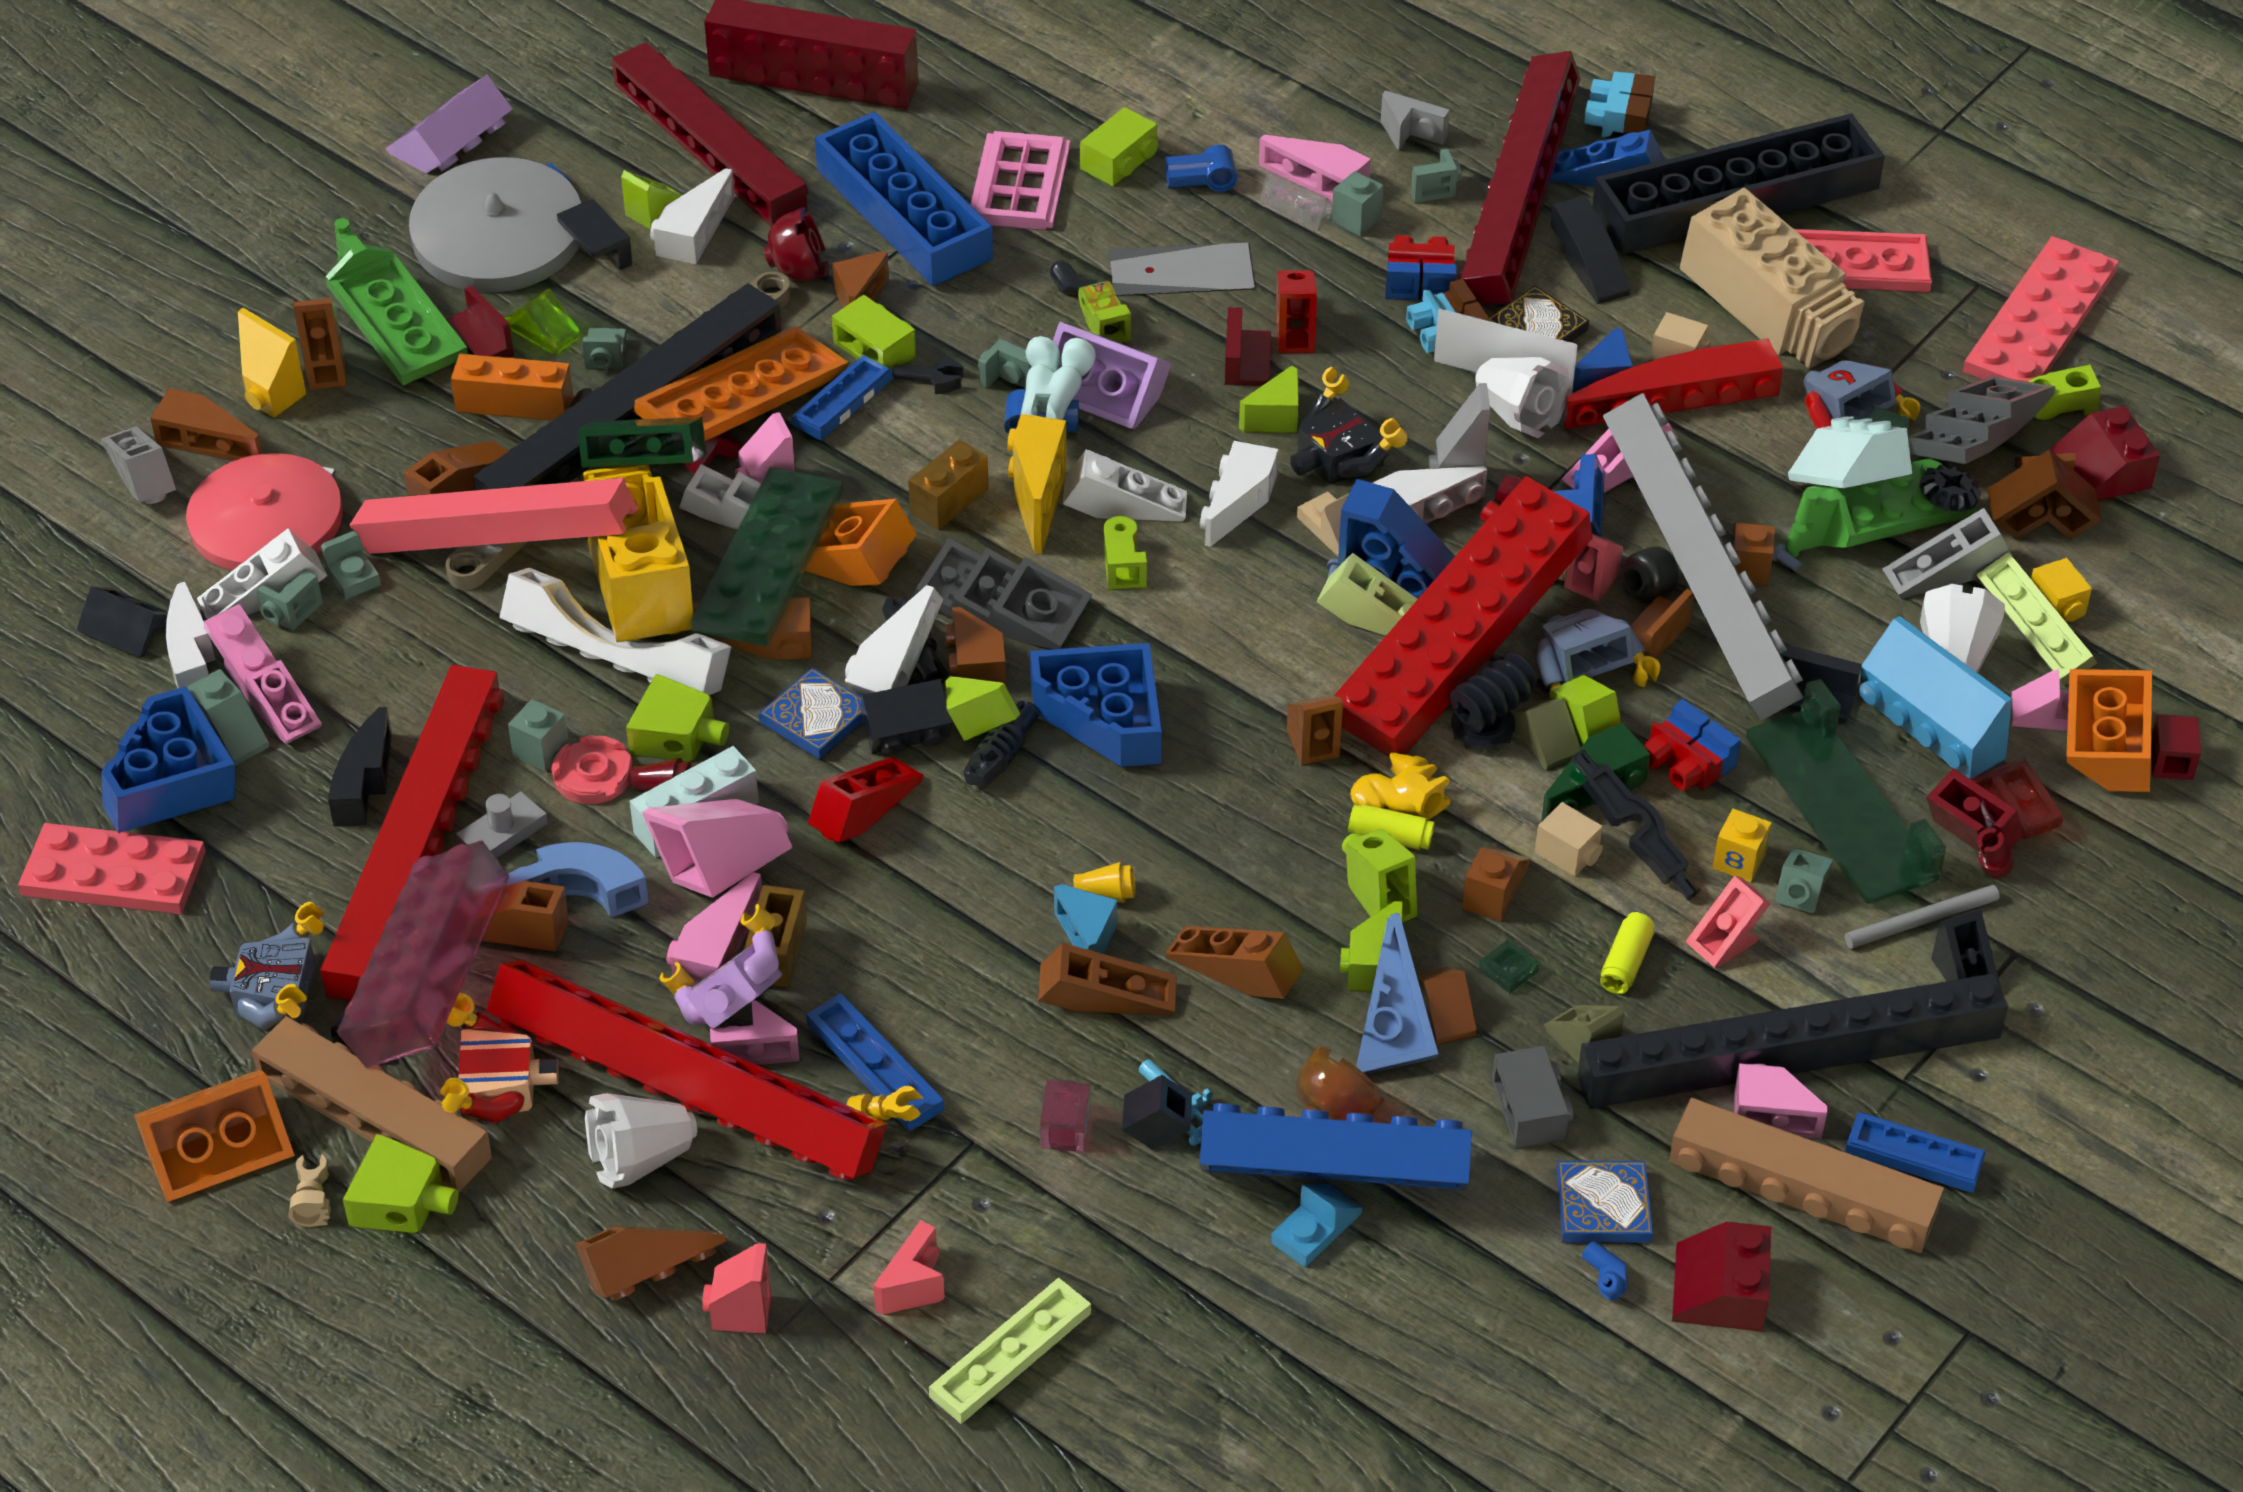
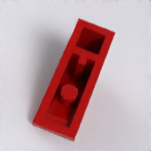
M892 756L821 780L807 824L821 831L823 837L834 842H843L864 834L919 785L924 775Z

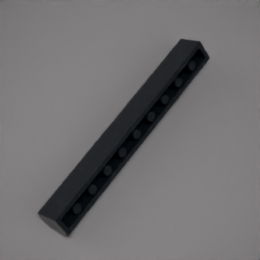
M747 283L736 292L731 293L712 309L704 312L685 328L677 331L658 347L650 350L631 366L623 369L607 383L596 388L580 402L569 407L553 421L538 429L536 433L511 448L492 464L484 467L479 473L474 475L476 490L571 482L590 468L581 466L579 428L596 421L643 419L634 413L636 399L781 331L780 303Z
M1994 973L1582 1043L1577 1076L1588 1107L1592 1109L1736 1084L1740 1063L1783 1067L1790 1074L1998 1039L2001 1037L2008 1004Z

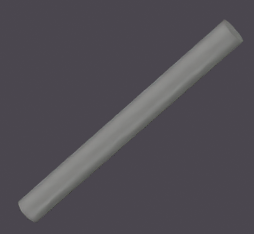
M1990 885L1845 933V942L1850 949L1997 901L2000 898L1999 891L1995 885Z

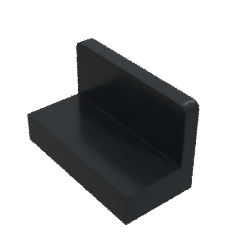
M594 199L557 214V221L592 258L605 254L619 270L632 265L630 237Z
M91 586L77 630L134 656L143 657L145 656L153 629H166L168 611L114 588Z
M1785 644L1787 651L1781 653L1785 662L1792 659L1803 679L1797 683V686L1804 697L1787 706L1786 709L1839 723H1846L1857 692L1862 664Z

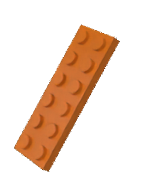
M794 326L636 399L634 413L643 419L703 417L704 438L707 441L834 380L847 369L848 361L798 326Z

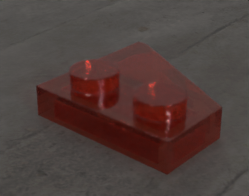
M2026 758L1971 779L2018 811L2023 830L2022 839L2026 840L2063 826V815Z

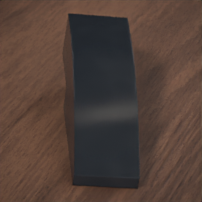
M1586 196L1553 204L1551 228L1566 247L1565 260L1595 302L1599 304L1630 295V287L1617 252L1603 223Z
M378 707L361 725L339 759L328 795L333 826L366 825L369 796L372 794H386L392 730L387 707Z

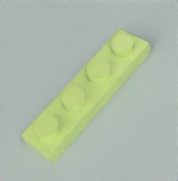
M2009 552L1976 574L1987 591L2005 603L2004 612L2052 671L2059 670L2060 682L2064 686L2069 683L2070 669H2090L2097 664L2094 656Z
M1058 1277L929 1386V1397L962 1424L1091 1314V1303Z

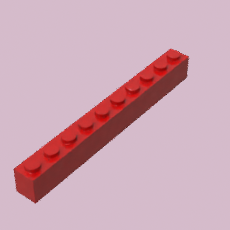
M450 665L320 971L326 997L367 1004L371 1002L375 1005L381 989L388 987L394 957H399L403 951L406 928L408 924L412 925L415 922L418 910L417 902L420 894L426 893L429 888L432 865L441 859L443 839L446 831L451 832L454 827L458 802L464 801L466 798L470 773L478 769L482 744L490 740L494 715L496 712L500 713L503 708L505 693L499 687L496 671Z
M524 960L500 964L486 1012L499 1017V1023L503 1026L515 1030L525 1029L536 1034L535 1039L540 1043L549 1046H563L571 1050V1056L578 1060L589 1063L596 1061L608 1067L607 1072L622 1079L633 1078L644 1083L643 1088L653 1094L671 1095L681 1100L680 1104L688 1110L694 1112L706 1111L717 1116L719 1124L732 1129H746L754 1133V1139L770 1146L781 1145L792 1150L791 1155L800 1161L821 1163L829 1167V1173L835 1177L853 1180L856 1177L872 1172L888 1123Z

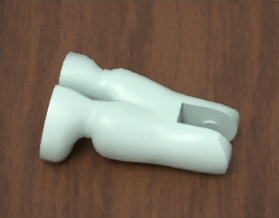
M1042 336L1034 337L1029 341L1026 348V358L1032 367L1027 373L1026 391L1021 414L1041 416V412H1046V418L1063 420L1070 402L1081 388L1082 376L1094 365L1096 358L1095 349L1086 340L1073 338L1065 343L1061 360L1060 351L1055 342Z

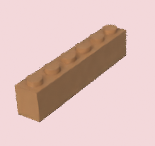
M286 1016L252 1049L256 1070L265 1072L270 1084L371 1143L376 1134H379L433 1156L439 1162L442 1184L446 1187L457 1189L458 1193L492 1158L488 1132L479 1122L473 1119L466 1120L456 1113L446 1112L442 1107V1101L431 1100L419 1093L411 1083L404 1080L400 1082L386 1074L378 1064L372 1061L365 1062L356 1057L345 1045L339 1042H330L320 1036L308 1024L303 1023L301 1025Z
M1694 1098L1690 1099L1674 1133L1669 1158L1670 1163L1678 1165L1686 1171L1706 1175L1722 1181L1728 1186L1742 1188L1764 1196L1769 1201L1789 1205L1803 1210L1811 1216L1825 1218L1847 1226L1855 1232L1866 1233L1891 1242L1899 1248H1908L1919 1253L1923 1251L1938 1214L1944 1187Z

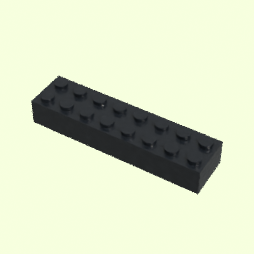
M1851 113L1595 177L1592 207L1621 254H1626L1687 238L1692 216L1744 187L1776 215L1877 190L1880 186L1885 155Z

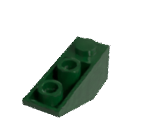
M1624 723L1589 737L1578 751L1580 752L1582 749H1585L1599 768L1607 764L1629 790L1637 788L1647 780L1650 753ZM1569 762L1545 793L1541 822L1561 802L1576 811L1597 804L1584 789L1583 783L1586 777L1574 762Z

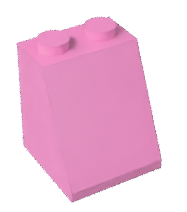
M739 799L653 807L642 812L672 883L712 898L793 848L787 835L789 832L788 824L779 812Z

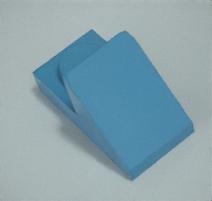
M1304 1184L1301 1187L1300 1207L1272 1232L1271 1244L1306 1268L1362 1214V1207L1329 1184Z

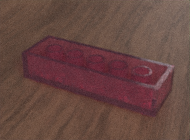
M483 840L466 846L463 844L457 845L448 852L433 857L424 856L411 866L409 877L398 894L397 903L391 916L385 922V929L378 944L372 951V957L364 974L358 981L359 985L351 1002L345 1009V1015L337 1030V1033L365 1068L436 1047L510 877Z

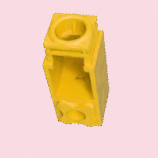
M649 465L615 466L585 471L583 473L584 481L624 478L626 486L638 507L635 514H626L622 521L626 528L624 534L588 537L591 558L616 642L637 641L646 637L664 634L672 635L682 631L694 630L689 564L660 476L652 477Z

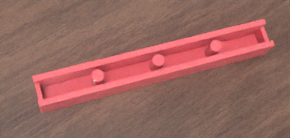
M616 478L365 500L350 523V527L360 536L361 543L367 553L375 554L624 534L626 530L622 522L626 514H635L638 507L626 486L625 479Z

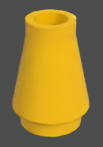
M1117 862L1086 873L1074 874L1073 877L1074 888L1112 898L1121 903H1125L1127 898H1135L1136 886L1132 865H1123L1122 862Z

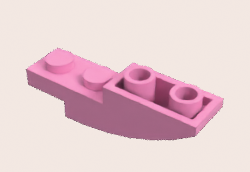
M240 604L204 621V629L224 658L225 669L257 714L285 744L322 726L321 721L281 660L276 661Z

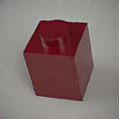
M2157 714L2151 734L2152 777L2194 780L2201 756L2198 717Z

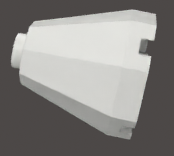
M1541 357L1491 358L1481 365L1475 377L1476 387L1479 383H1487L1489 405L1510 427L1536 438H1540L1545 434L1538 430L1546 424L1553 428L1559 423L1565 409L1566 396L1571 394L1570 386L1564 384L1563 376L1569 378L1568 369Z
M1956 584L1927 591L1920 618L1922 632L1978 673L1999 635L2004 618L2005 603L1986 589L1976 587L1973 588V594L1963 593V585Z
M605 1093L590 1096L588 1104L595 1106V1109L586 1110L585 1114L588 1153L592 1163L601 1161L604 1171L596 1173L599 1181L610 1188L628 1186L689 1150L693 1138L697 1135V1124L693 1113L687 1112L685 1106L679 1103Z

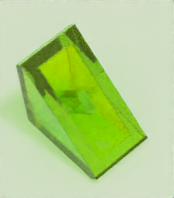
M550 288L527 299L504 317L509 322L511 331L553 355H557L580 337V330Z

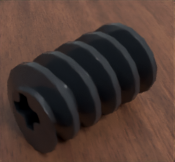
M1514 652L1505 654L1501 660L1493 662L1490 667L1482 669L1477 675L1471 676L1466 682L1457 685L1450 693L1451 707L1469 731L1474 733L1481 732L1485 725L1493 724L1496 717H1504L1508 709L1514 710L1519 706L1520 702H1527L1530 699L1531 688H1534L1537 684V675L1532 666L1521 655Z

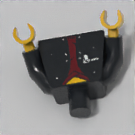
M1330 367L1325 370L1322 377L1323 383L1327 388L1324 393H1318L1299 427L1298 452L1290 457V464L1294 472L1299 476L1315 470L1328 483L1334 484L1348 478L1369 477L1377 468L1384 465V460L1390 454L1389 449L1391 446L1399 448L1405 445L1407 433L1394 418L1384 421L1380 432H1378L1343 399L1339 398L1334 401L1335 395H1341L1348 390L1349 380L1345 374H1342L1340 379L1332 384L1337 378L1338 372L1334 367Z

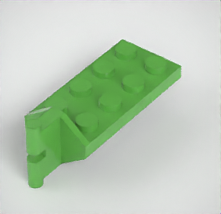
M337 219L334 224L338 248V263L326 275V285L402 385L408 384L457 362L459 354H468L467 346L391 248L364 245L350 228L347 219Z
M1935 458L1911 462L1912 474L1847 488L1815 485L1807 487L1803 493L1795 516L1796 522L1791 527L1785 545L1786 551L1792 556L1797 557L1800 551L1818 546L1847 548L1967 518L1976 513L1979 504L1968 511L1956 512L1937 507L1923 496L1919 488L1921 477L1927 468L1936 469L1939 464L1943 465Z

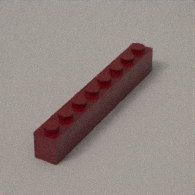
M645 42L611 58L614 85L713 175H716L725 168L731 169L733 173L734 194L769 226H772L781 216L804 207L806 209L805 212L808 211V187L801 176H796L786 167L782 159L776 158L769 152L760 140H756L751 136L740 122L733 120L720 104H715L706 96L701 87H696L680 69H676L670 64L661 52H657Z

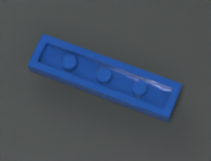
M841 993L806 1014L807 1025L874 1096H888L904 1086H911L920 1093L923 1099L910 1101L907 1105H914L921 1112V1115L911 1121L896 1118L909 1132L944 1111V1100Z

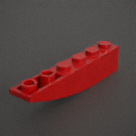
M1769 338L1697 349L1663 357L1601 379L1566 396L1563 425L1565 429L1606 423L1603 417L1604 414L1642 393L1651 406L1658 403L1663 413L1778 396L1783 366Z

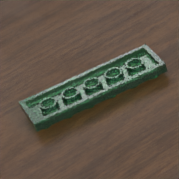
M770 467L691 619L692 631L768 646L843 494V481Z

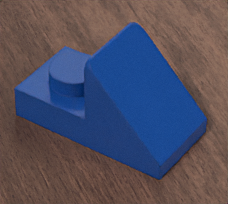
M1596 454L1581 455L1580 470H1575L1574 473L1575 489L1553 492L1590 513L1592 534L1602 537L1605 471Z

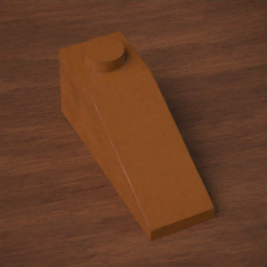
M325 298L293 302L309 390L347 386L345 352L332 299Z
M169 388L150 417L155 441L162 447L230 461L262 454L259 436L256 432L201 394Z
M810 597L693 603L694 634L704 635L727 644L732 648L770 660L812 659Z
M1061 943L1040 964L1038 1001L1076 1012L1172 1015L1175 1013L1177 975Z

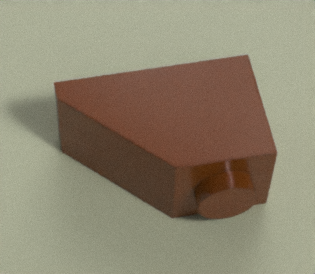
M1733 523L1732 545L1741 560V563L1735 566L1739 574L1746 571L1753 585L1768 587L1774 551L1775 527Z
M1322 696L1288 704L1287 733L1301 765L1340 757L1343 710L1341 697Z
M1494 846L1480 847L1465 876L1462 909L1501 922L1530 865L1531 859Z

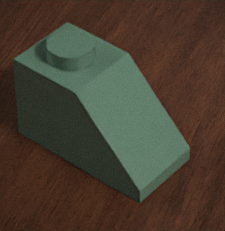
M221 669L187 686L234 761L235 766L269 748V742L242 692Z

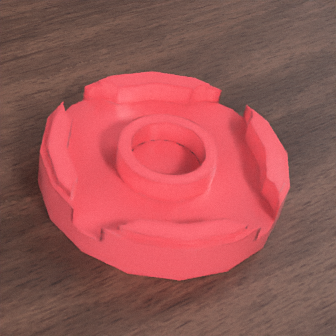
M595 735L579 738L580 742L574 743L571 746L569 742L561 747L553 758L551 770L556 789L566 799L573 802L595 805L608 802L624 793L631 784V772L633 769L631 755L625 750V746L621 742L610 737Z

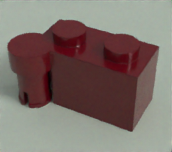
M1953 768L1926 797L1933 821L1979 851L1978 860L1985 875L1992 878L2003 877L2013 868L2014 861L2010 849L2023 835L2018 811Z

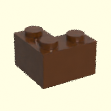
M2051 450L2046 451L1987 488L1993 521L2015 540L2047 521L2071 540L2102 521L2095 488Z

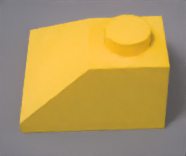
M242 308L238 311L242 376L246 390L245 398L251 407L275 418L306 395L296 339Z

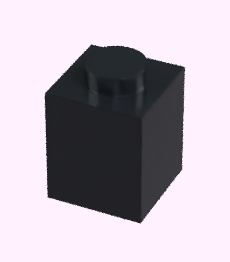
M1164 1075L1156 1077L1124 1095L1122 1130L1151 1150H1154L1190 1130L1192 1094Z

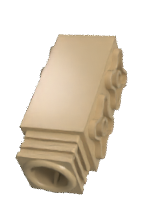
M1745 187L1691 217L1679 269L1758 338H1769L1778 355L1786 351L1791 354L1794 353L1797 360L1803 361L1805 367L1811 369L1821 362L1835 357L1853 344L1860 326V317L1865 301L1861 298L1857 299L1855 297L1856 294L1852 290L1848 291L1846 289L1847 286L1843 284L1846 273Z

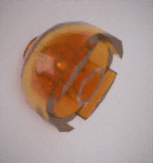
M1317 1046L1300 1068L1295 1084L1298 1099L1306 1108L1305 1110L1329 1112V1119L1346 1121L1347 1113L1373 1115L1384 1101L1383 1097H1374L1379 1091L1377 1086L1351 1062L1342 1058L1339 1063H1335L1327 1058L1332 1052L1331 1050Z

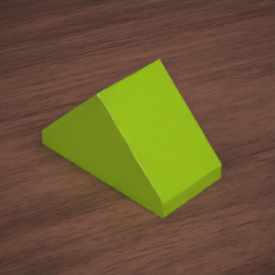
M625 170L621 175L625 215L650 230L653 221L659 219L665 207L683 196V194L655 180Z
M1290 366L1240 401V430L1243 432L1297 433V368Z
M1585 675L1551 689L1549 692L1551 698L1565 699L1581 747L1589 737L1621 724L1616 692Z
M950 676L945 681L947 711L964 741L997 728L1002 724L1011 722L1021 715L1004 683Z

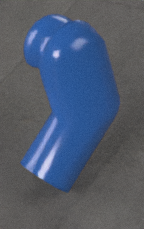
M1592 1241L1583 1251L1582 1259L1599 1271L1598 1288L1601 1295L1609 1300L1618 1299L1625 1294L1628 1288L1627 1265L1598 1242Z

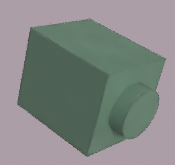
M1356 171L1351 173L1333 189L1332 222L1358 236L1364 234L1382 218L1384 185Z
M531 699L508 723L513 757L544 772L552 766L553 758L560 748L569 743L565 714L534 699Z

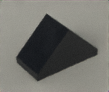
M1981 909L1940 921L1931 959L1944 979L1952 981L1994 973L2001 989Z

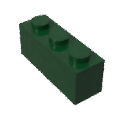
M703 417L590 422L578 429L582 467L693 463L706 455Z

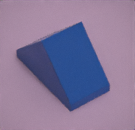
M1616 327L1575 365L1572 393L1632 367L1623 330Z

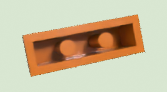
M459 354L451 377L456 412L554 420L569 408L574 396L569 363Z

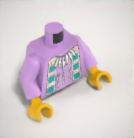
M755 905L756 911L753 917L746 912L741 916V924L754 933L752 937L753 944L696 986L692 987L694 979L678 962L675 963L677 970L672 977L668 978L663 972L660 974L661 982L673 993L685 1020L689 1024L700 1027L707 1023L711 1029H714L757 998L783 975L778 969L779 961L774 937L770 932L775 924V918L760 905Z

